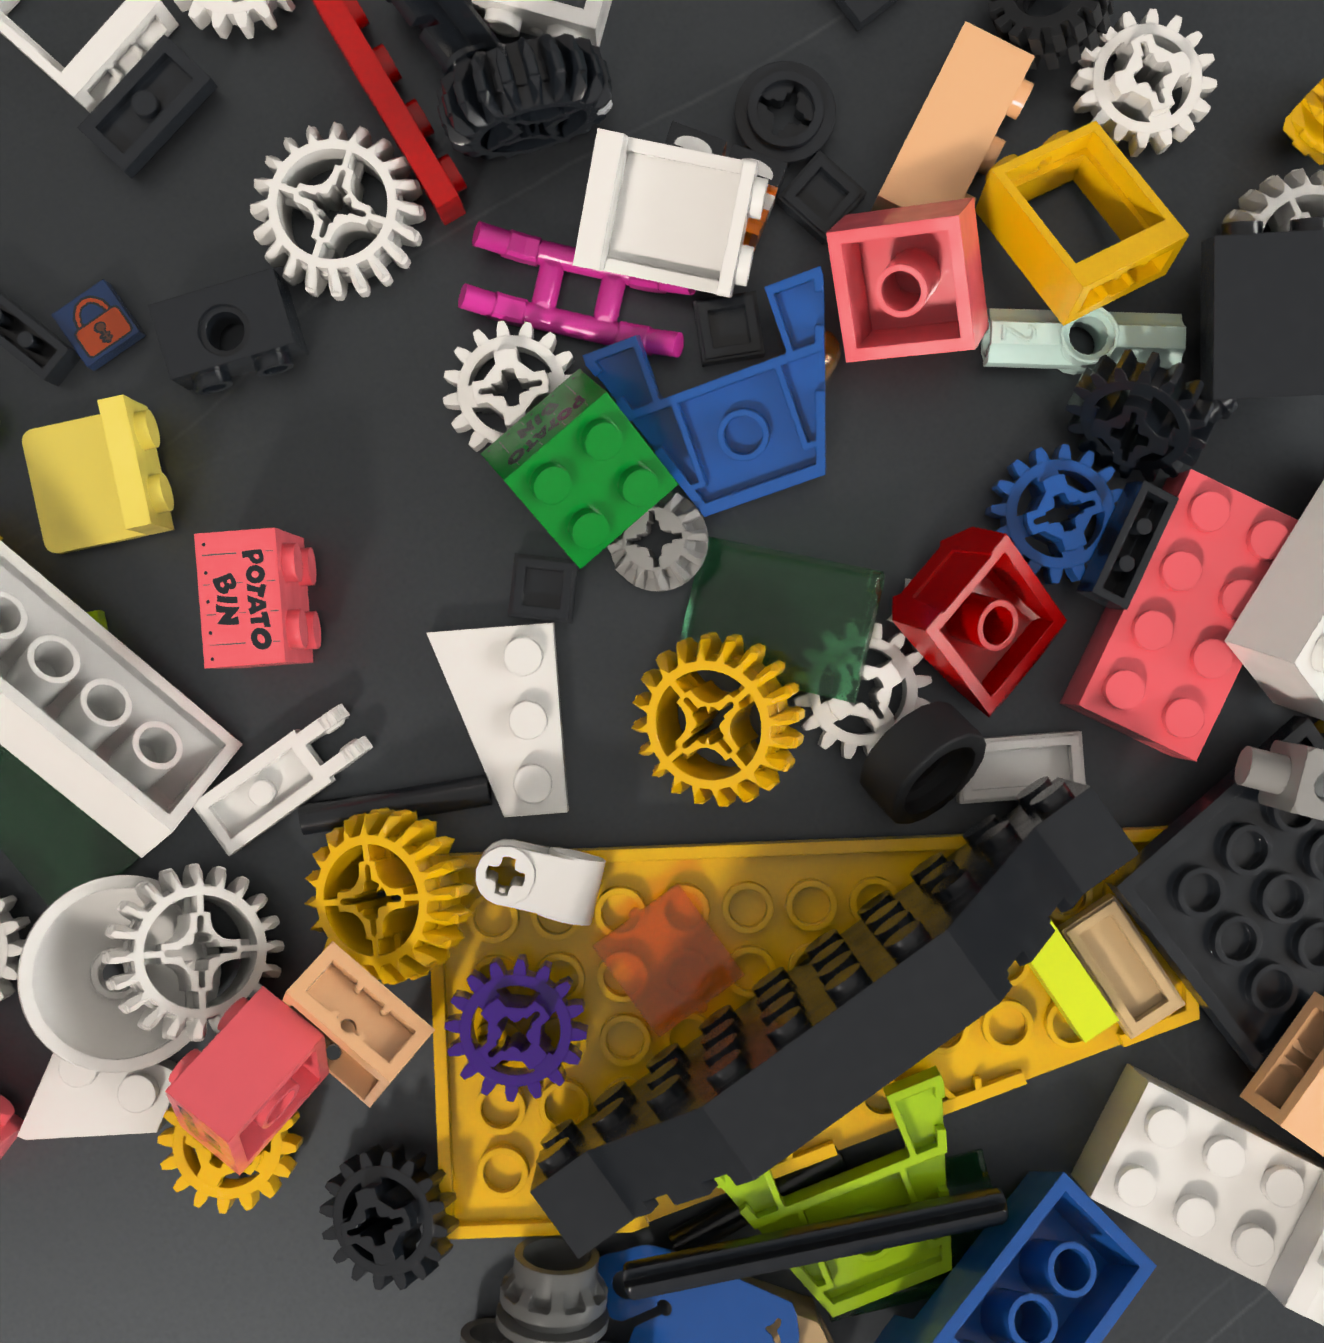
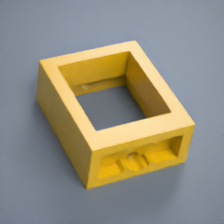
M1097 121L1091 122L1072 132L1068 130L1059 131L1036 149L1020 156L1011 154L999 160L992 166L985 177L986 183L975 209L978 216L1063 326L1166 275L1189 237L1186 230ZM1072 180L1121 240V242L1078 263L1073 261L1028 203V201Z

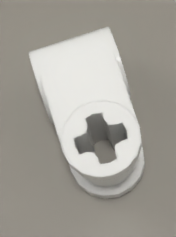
M501 839L493 842L484 850L476 868L475 881L479 892L488 901L496 905L533 912L562 923L589 926L592 923L606 860L577 850L560 847L549 848L515 839ZM503 857L516 859L515 870L525 874L524 877H513L510 886L498 884V873L494 870H489V866H499Z

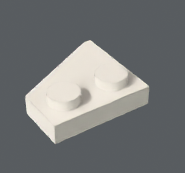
M53 1053L17 1136L25 1140L157 1133L167 1121L163 1116L166 1110L171 1107L165 1090L171 1085L169 1076L178 1063L166 1059L141 1070L123 1073H104L78 1067Z

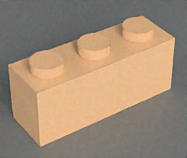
M965 21L871 211L974 197L968 194L967 191L976 173L978 172L984 176L987 175L988 171L997 161L1006 142L995 136L1005 115L1016 120L1034 87V83L1024 79L1035 56Z

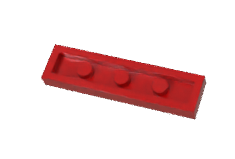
M312 0L318 14L402 155L407 159L412 172L443 224L446 226L466 214L458 193L467 188L461 174L448 153L438 159L434 155L426 138L435 132L417 100L414 98L404 104L393 86L394 83L402 79V76L385 46L381 43L371 49L361 32V29L370 23L358 1Z

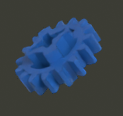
M1068 444L1056 447L1051 460H1049L1047 453L1042 447L1029 452L1031 468L1018 459L1007 466V470L1014 481L999 480L995 482L991 489L1003 498L1002 503L992 505L985 510V515L1000 519L1001 527L994 531L1005 533L1009 536L1034 574L1043 569L1046 585L1058 584L1061 580L1063 569L1071 582L1082 579L1086 571L1084 563L1089 564L1115 509L1114 503L1119 500L1124 490H1110L1106 484L1115 472L1112 466L1095 472L1091 468L1095 453L1088 450L1073 461L1071 460V451ZM1065 475L1080 482L1088 490V493H1083L1068 485ZM1031 482L1032 486L1028 488L1031 500L1024 514L1017 516V507L1021 494ZM1074 506L1079 507L1078 512L1068 515V519L1061 522L1049 524L1047 521L1038 525L1034 523L1035 519L1045 516L1046 512L1053 508L1065 507V509ZM1096 514V526L1092 537L1087 543L1084 531L1092 515ZM1031 536L1047 544L1050 555H1055V557L1047 556L1035 550L1025 538Z

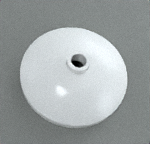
M114 875L86 882L55 900L41 914L30 930L23 945L18 965L17 987L20 1004L25 1018L35 1035L49 1050L63 1060L92 1071L104 1073L132 1072L148 1068L168 1059L190 1042L186 1030V1021L176 1040L164 1039L162 1037L164 1016L150 1031L138 1027L139 1018L146 1005L143 1004L131 1013H122L118 1005L133 990L130 985L119 990H109L103 978V970L107 964L102 963V954L108 951H122L124 942L107 937L105 935L107 926L122 925L129 928L131 924L130 920L120 915L117 911L118 904L121 901L127 900L134 902L142 908L144 904L138 897L135 886L142 881H148L161 893L158 880L135 875ZM183 899L171 904L159 914L148 931L145 945H158L172 938L177 927V916L183 914ZM194 934L193 944L182 946V950L165 951L164 955L166 957L182 956L183 961L193 960L190 968L195 970L197 959L206 958L207 954H219L220 952L219 947L206 948L205 943L196 944L199 936ZM145 965L148 977L156 990L169 1001L185 1007V991H179L178 978L174 971L165 965ZM221 965L213 976V990L206 991V1003L217 998L220 986Z

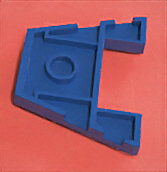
M821 266L764 287L786 349V353L663 398L640 335H635L582 355L588 369L595 377L600 379L616 400L615 403L620 410L639 429L655 450L656 456L704 517L826 475L825 276Z

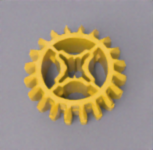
M708 632L701 635L699 644L692 637L677 642L676 653L667 650L660 653L657 659H655L659 670L651 669L644 673L641 681L648 688L649 692L636 695L632 703L646 712L647 716L634 721L631 729L640 733H648L650 741L640 747L638 754L649 756L655 753L660 763L655 765L652 776L661 777L670 772L674 776L671 793L681 794L692 786L694 804H704L711 799L712 795H714L719 807H728L735 802L737 796L743 802L748 803L759 796V788L769 791L780 783L778 771L787 772L795 764L796 759L788 749L800 746L803 743L804 735L789 725L802 720L805 717L806 710L798 706H788L787 699L799 691V685L795 682H789L781 686L776 677L783 673L785 669V662L777 660L768 666L762 664L766 645L757 643L744 653L742 635L732 634L727 636L722 644L716 632ZM710 670L723 673L738 681L741 686L733 692L721 690L712 680L705 682L697 671ZM734 704L733 708L723 716L725 719L720 723L719 728L704 735V731L713 724L712 719L716 717L717 710L720 711ZM754 704L758 708L761 720L759 745L756 742L759 736L754 731L749 717ZM678 705L681 707L686 718V726L683 733L678 719ZM701 748L715 750L725 761L732 758L737 766L730 767L712 763L701 757L697 751Z
M389 808L373 809L369 814L353 815L349 819L344 820L343 827L334 828L331 832L325 834L328 846L321 847L312 854L321 869L314 870L305 877L307 881L316 887V895L304 903L312 908H317L319 920L316 921L310 930L326 933L328 939L323 951L333 941L377 980H381L382 984L389 985L401 983L409 978L410 980L424 977L434 967L444 964L447 959L451 958L449 948L459 945L460 941L466 938L457 924L467 921L474 914L461 904V896L468 895L474 887L464 882L460 883L458 871H461L468 861L460 858L451 859L449 852L455 839L448 836L436 837L437 821H430L429 819L418 820L416 811L412 812L407 809L394 811V809L390 810ZM385 891L386 896H378L377 892ZM399 895L401 899L393 901L391 896Z

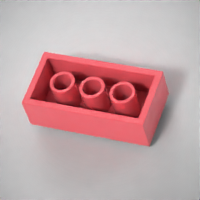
M1189 469L1179 473L1175 478L1168 477L1162 490L1178 497L1179 500L1127 610L1105 607L1060 704L1166 755L1197 761L1243 665L1224 640L1298 520L1193 469Z

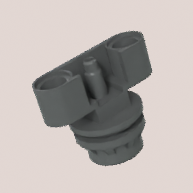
M562 1235L534 1236L519 1243L514 1252V1266L503 1277L500 1286V1301L496 1308V1318H480L466 1323L460 1332V1343H614L600 1340L608 1329L609 1312L606 1307L608 1287L598 1273L599 1252L597 1249L593 1248L578 1259Z

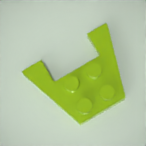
M933 1066L883 1087L905 1143L904 1148L786 1196H781L771 1170H768L754 1181L738 1186L726 1174L714 1178L718 1184L717 1188L721 1187L739 1207L740 1214L755 1230L758 1229L762 1234L949 1196L945 1170L947 1135L943 1123L942 1098H945V1088L939 1070L936 1066ZM951 1235L789 1269L834 1318L951 1271Z

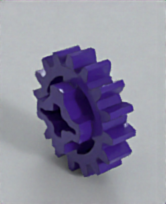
M526 954L519 955L514 969L511 970L506 969L500 957L493 958L490 963L489 978H486L481 972L474 969L467 977V982L473 993L457 990L451 1000V1003L457 1009L463 1011V1013L448 1016L444 1029L460 1033V1037L454 1040L447 1049L449 1056L465 1055L468 1059L460 1076L464 1080L472 1077L477 1072L484 1076L481 1093L486 1096L494 1089L496 1084L505 1085L506 1098L510 1102H514L519 1087L526 1085L535 1099L540 1098L544 1089L543 1079L546 1077L553 1083L561 1086L565 1082L567 1075L561 1064L562 1061L578 1065L582 1056V1051L570 1042L586 1039L588 1033V1025L573 1021L574 1017L584 1012V999L568 1000L565 996L573 983L571 977L567 976L556 983L549 979L552 962L548 960L539 967L537 972L528 970L529 963ZM524 986L536 990V992L532 995L511 994L506 987ZM478 1006L482 1009L481 1015L488 1022V1033L480 1043H478L474 1028L475 1014ZM556 1011L560 1022V1039L554 1048L551 1045L552 1040L545 1033V1022ZM535 1012L526 1037L521 1032H517L511 1037L507 1035L499 1042L508 1018L513 1022H518L523 1017L527 1019ZM502 1060L521 1061L527 1067L513 1068L499 1064V1062Z

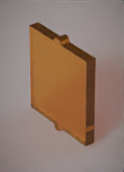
M679 883L675 884L641 910L638 907H633L629 911V919L592 946L658 1037H661L696 1010L700 1013L706 1012L708 1002L745 975Z

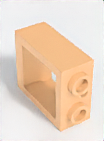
M333 941L290 986L282 1000L324 1034L326 1049L330 1046L339 1048L341 1054L338 1059L330 1060L327 1057L329 1073L369 1108L435 1031L433 1027Z

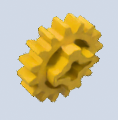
M172 1106L166 1110L163 1117L174 1126L166 1128L158 1136L157 1140L158 1144L172 1147L173 1150L160 1163L162 1170L178 1168L181 1173L173 1189L179 1192L190 1185L194 1187L197 1192L193 1205L198 1208L210 1196L217 1198V1207L220 1214H226L236 1198H239L241 1205L246 1211L253 1209L260 1200V1192L271 1199L282 1186L279 1177L288 1178L297 1165V1162L287 1154L296 1152L303 1143L302 1136L288 1133V1129L300 1118L299 1111H296L244 1170V1173L251 1176L231 1179L227 1178V1176L235 1172L180 1126Z

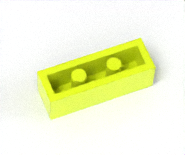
M1051 920L1050 924L1055 929V932L1028 965L1073 1032L1082 1041L1087 1043L1115 1024L1119 1019Z

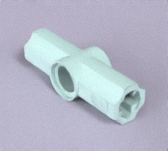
M1100 307L1063 326L1051 310L987 309L989 328L981 340L983 367L1058 369L1063 373L1075 375L1083 373L1086 368L1094 370L1100 357L1104 355L1110 357L1117 364L1124 350L1131 349L1137 361L1146 363L1152 352L1159 353L1160 367L1169 370L1173 365L1181 363L1183 353L1186 350V326L1182 321V314L1108 312ZM1071 327L1084 328L1090 333L1094 341L1092 354H1082L1074 349L1069 338Z

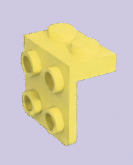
M118 395L97 400L100 411L98 415L38 427L25 432L22 437V446L42 537L48 551L56 554H65L174 530L170 512L174 508L173 494L167 477L161 471L157 448L160 446L159 430L156 420L147 406L125 395Z

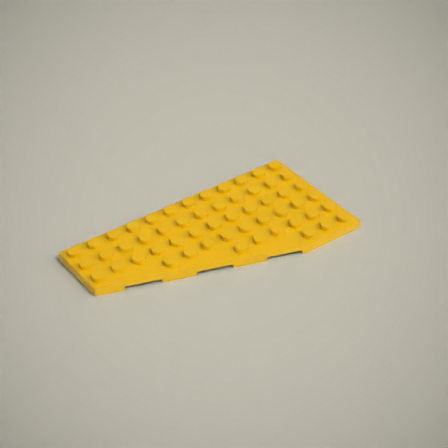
M1168 826L1124 827L1122 830L1139 852ZM964 834L573 848L572 850L589 853L606 860L592 923L589 926L562 923L533 912L496 905L488 901L479 892L475 881L476 868L483 852L449 853L451 859L460 858L468 861L463 869L458 871L460 883L464 882L474 888L468 895L461 896V904L474 914L467 921L457 924L466 938L461 940L459 945L449 948L451 958L447 959L444 964L431 970L433 1028L435 1029L433 1032L438 1170L443 1169L446 1173L439 1183V1190L441 1193H456L457 1199L445 1208V1212L459 1219V1226L446 1237L450 1240L561 1235L530 1193L537 1165L536 1160L539 1157L540 1151L544 1149L540 1142L550 1131L568 1119H572L576 1125L597 1111L593 1104L605 1091L621 1081H625L629 1087L649 1073L646 1065L655 1055L674 1043H678L681 1048L687 1046L703 1034L699 1026L710 1015L726 1005H731L734 1011L756 996L752 988L764 976L779 967H784L788 973L808 958L804 951L814 940L832 929H837L839 934L846 931L861 920L857 912L864 904L884 891H890L892 896L900 892L914 881L910 873L923 861L937 853H943L945 858H947L965 845L967 842L963 838ZM503 857L499 866H489V870H494L498 873V884L510 886L513 877L525 876V874L515 870L516 859ZM1114 873L1084 893L1073 909L1061 913L1056 907L1049 916L1056 927L1108 893L1115 895L1105 882ZM1119 901L1184 1000V1006L1132 1040L1125 1035L1116 1022L1085 1043L1073 1032L1029 965L1019 966L1015 960L1008 969L1009 976L1007 978L1013 987L997 1006L889 1084L936 1066L944 1081L945 1098H942L944 1116L1026 1085V1080L1086 1057L1118 1045L1127 1047L1199 1020V1003ZM526 954L529 963L528 970L537 972L539 967L548 960L552 962L549 979L556 983L567 976L571 977L573 983L565 996L568 1000L584 999V1012L574 1017L573 1021L588 1025V1033L586 1039L570 1042L582 1051V1056L578 1065L562 1061L561 1064L567 1075L565 1082L561 1086H558L546 1077L543 1079L544 1089L540 1098L535 1099L526 1085L519 1087L514 1102H510L506 1098L505 1085L496 1084L494 1089L486 1096L481 1093L484 1076L478 1072L465 1080L460 1076L468 1060L465 1055L449 1056L447 1051L450 1044L460 1037V1033L444 1029L448 1016L463 1013V1011L457 1009L451 1003V1000L457 990L473 993L467 982V977L474 969L481 972L486 978H489L490 963L493 958L500 957L506 969L511 970L514 969L519 955ZM524 986L506 987L511 994L532 995L536 992V990ZM479 1006L477 1007L474 1020L478 1043L488 1033V1022L481 1015L482 1009ZM556 1011L545 1022V1033L552 1040L551 1045L554 1048L560 1039V1022ZM535 1012L527 1019L523 1017L518 1022H513L508 1018L499 1042L507 1035L511 1037L517 1032H521L526 1037ZM502 1060L499 1062V1064L513 1068L527 1067L521 1061ZM883 1088L772 1167L770 1170L774 1179L838 1155L836 1148L839 1151L898 1129ZM716 1187L710 1195L676 1206L667 1194L656 1197L655 1199L659 1205L651 1214L633 1219L615 1233L638 1231L648 1227L650 1221L720 1196L726 1192L721 1187L719 1189Z

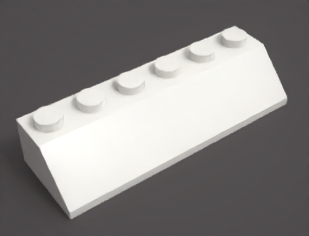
M0 540V744L138 856L143 858L176 829L243 744Z

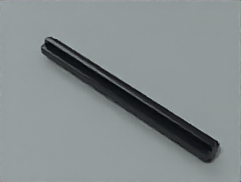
M993 1186L627 1261L622 1269L624 1287L629 1299L639 1300L1003 1225L1009 1219L1008 1206L1001 1188Z

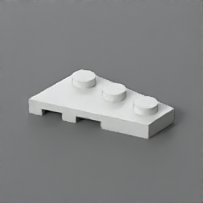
M554 623L427 632V636L503 816L516 817L567 813L569 805Z

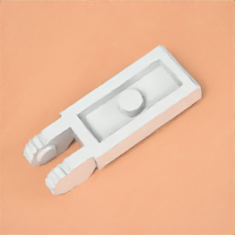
M342 703L323 714L303 730L296 729L287 734L200 797L193 806L228 856L238 852L296 810L300 805L336 781L334 775L350 766L373 748L366 736H362L359 739L355 738L344 745L338 754L324 763L311 746L313 742L326 734L334 732L345 723L350 714Z

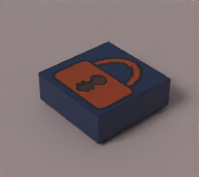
M104 279L51 314L82 361L93 371H96L146 336L115 289Z

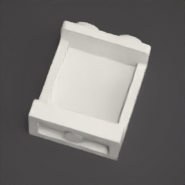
M597 128L573 265L704 291L730 298L733 296L735 285L746 287L748 283L755 247L743 245L748 218L761 219L769 179L757 177L759 163L755 160L730 158L628 137L624 133Z

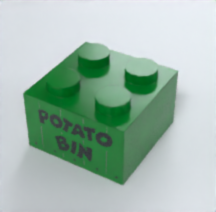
M580 368L481 453L485 460L580 569L679 485L610 395Z

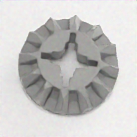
M669 492L611 542L607 548L611 553L615 570L631 584L648 591H668L688 582L701 568L708 550V530L702 514L692 502L678 493ZM653 515H655V520L659 522L662 531L676 536L682 535V539H674L672 543L662 546V556L659 557L660 567H658V560L654 558L651 549L633 544V541H639L641 537L651 534V524H654Z

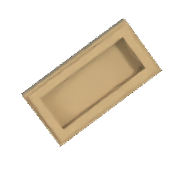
M1111 893L1106 894L1056 927L1118 1017L1119 1021L1117 1023L1131 1040L1185 1005L1184 1000L1115 895Z

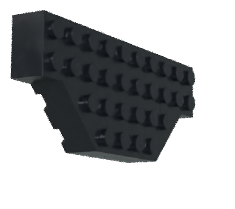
M1048 776L1036 780L1016 796L1015 799L1019 806L999 820L993 814L977 822L964 833L963 838L967 842L965 845L947 858H945L943 853H937L923 861L910 873L914 881L894 896H892L890 891H884L869 900L857 912L861 920L841 934H839L837 929H832L818 937L804 951L808 958L788 973L784 967H779L764 976L753 986L752 991L756 996L735 1011L731 1005H726L710 1015L699 1026L703 1034L687 1046L681 1048L678 1043H674L666 1047L646 1065L649 1073L629 1087L625 1081L615 1084L594 1102L593 1106L597 1111L577 1125L572 1119H568L550 1131L540 1142L544 1149L540 1151L539 1157L536 1160L537 1165L530 1193L579 1259L633 1219L651 1214L659 1205L655 1199L656 1197L667 1194L676 1206L710 1195L718 1186L714 1178L726 1174L736 1186L756 1180L997 1006L1013 987L1007 979L1009 976L1008 969L1016 960L1019 966H1023L1032 962L1055 932V929L1050 924L1051 919L1049 916L1056 907L1061 913L1073 909L1084 893L1140 854L1094 789L1089 785L1059 777L1053 781Z

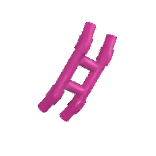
M482 221L477 223L473 233L472 246L500 254L501 257L536 267L540 265L531 302H528L527 299L514 297L498 291L492 292L465 283L459 295L458 308L487 316L488 319L494 321H505L508 325L522 327L524 322H529L532 324L533 329L608 346L635 335H640L647 355L656 354L676 358L681 356L684 348V336L681 332L654 329L650 326L624 321L618 322L626 285L629 288L661 294L668 292L692 296L696 290L574 266L573 261L576 247L542 240L541 237L528 235L513 229L506 230ZM564 271L601 279L593 316L556 308Z

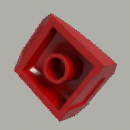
M973 526L941 540L939 549L900 594L892 597V621L918 652L959 693L988 718L1009 697L1045 653L1067 622L1009 536L1005 533Z

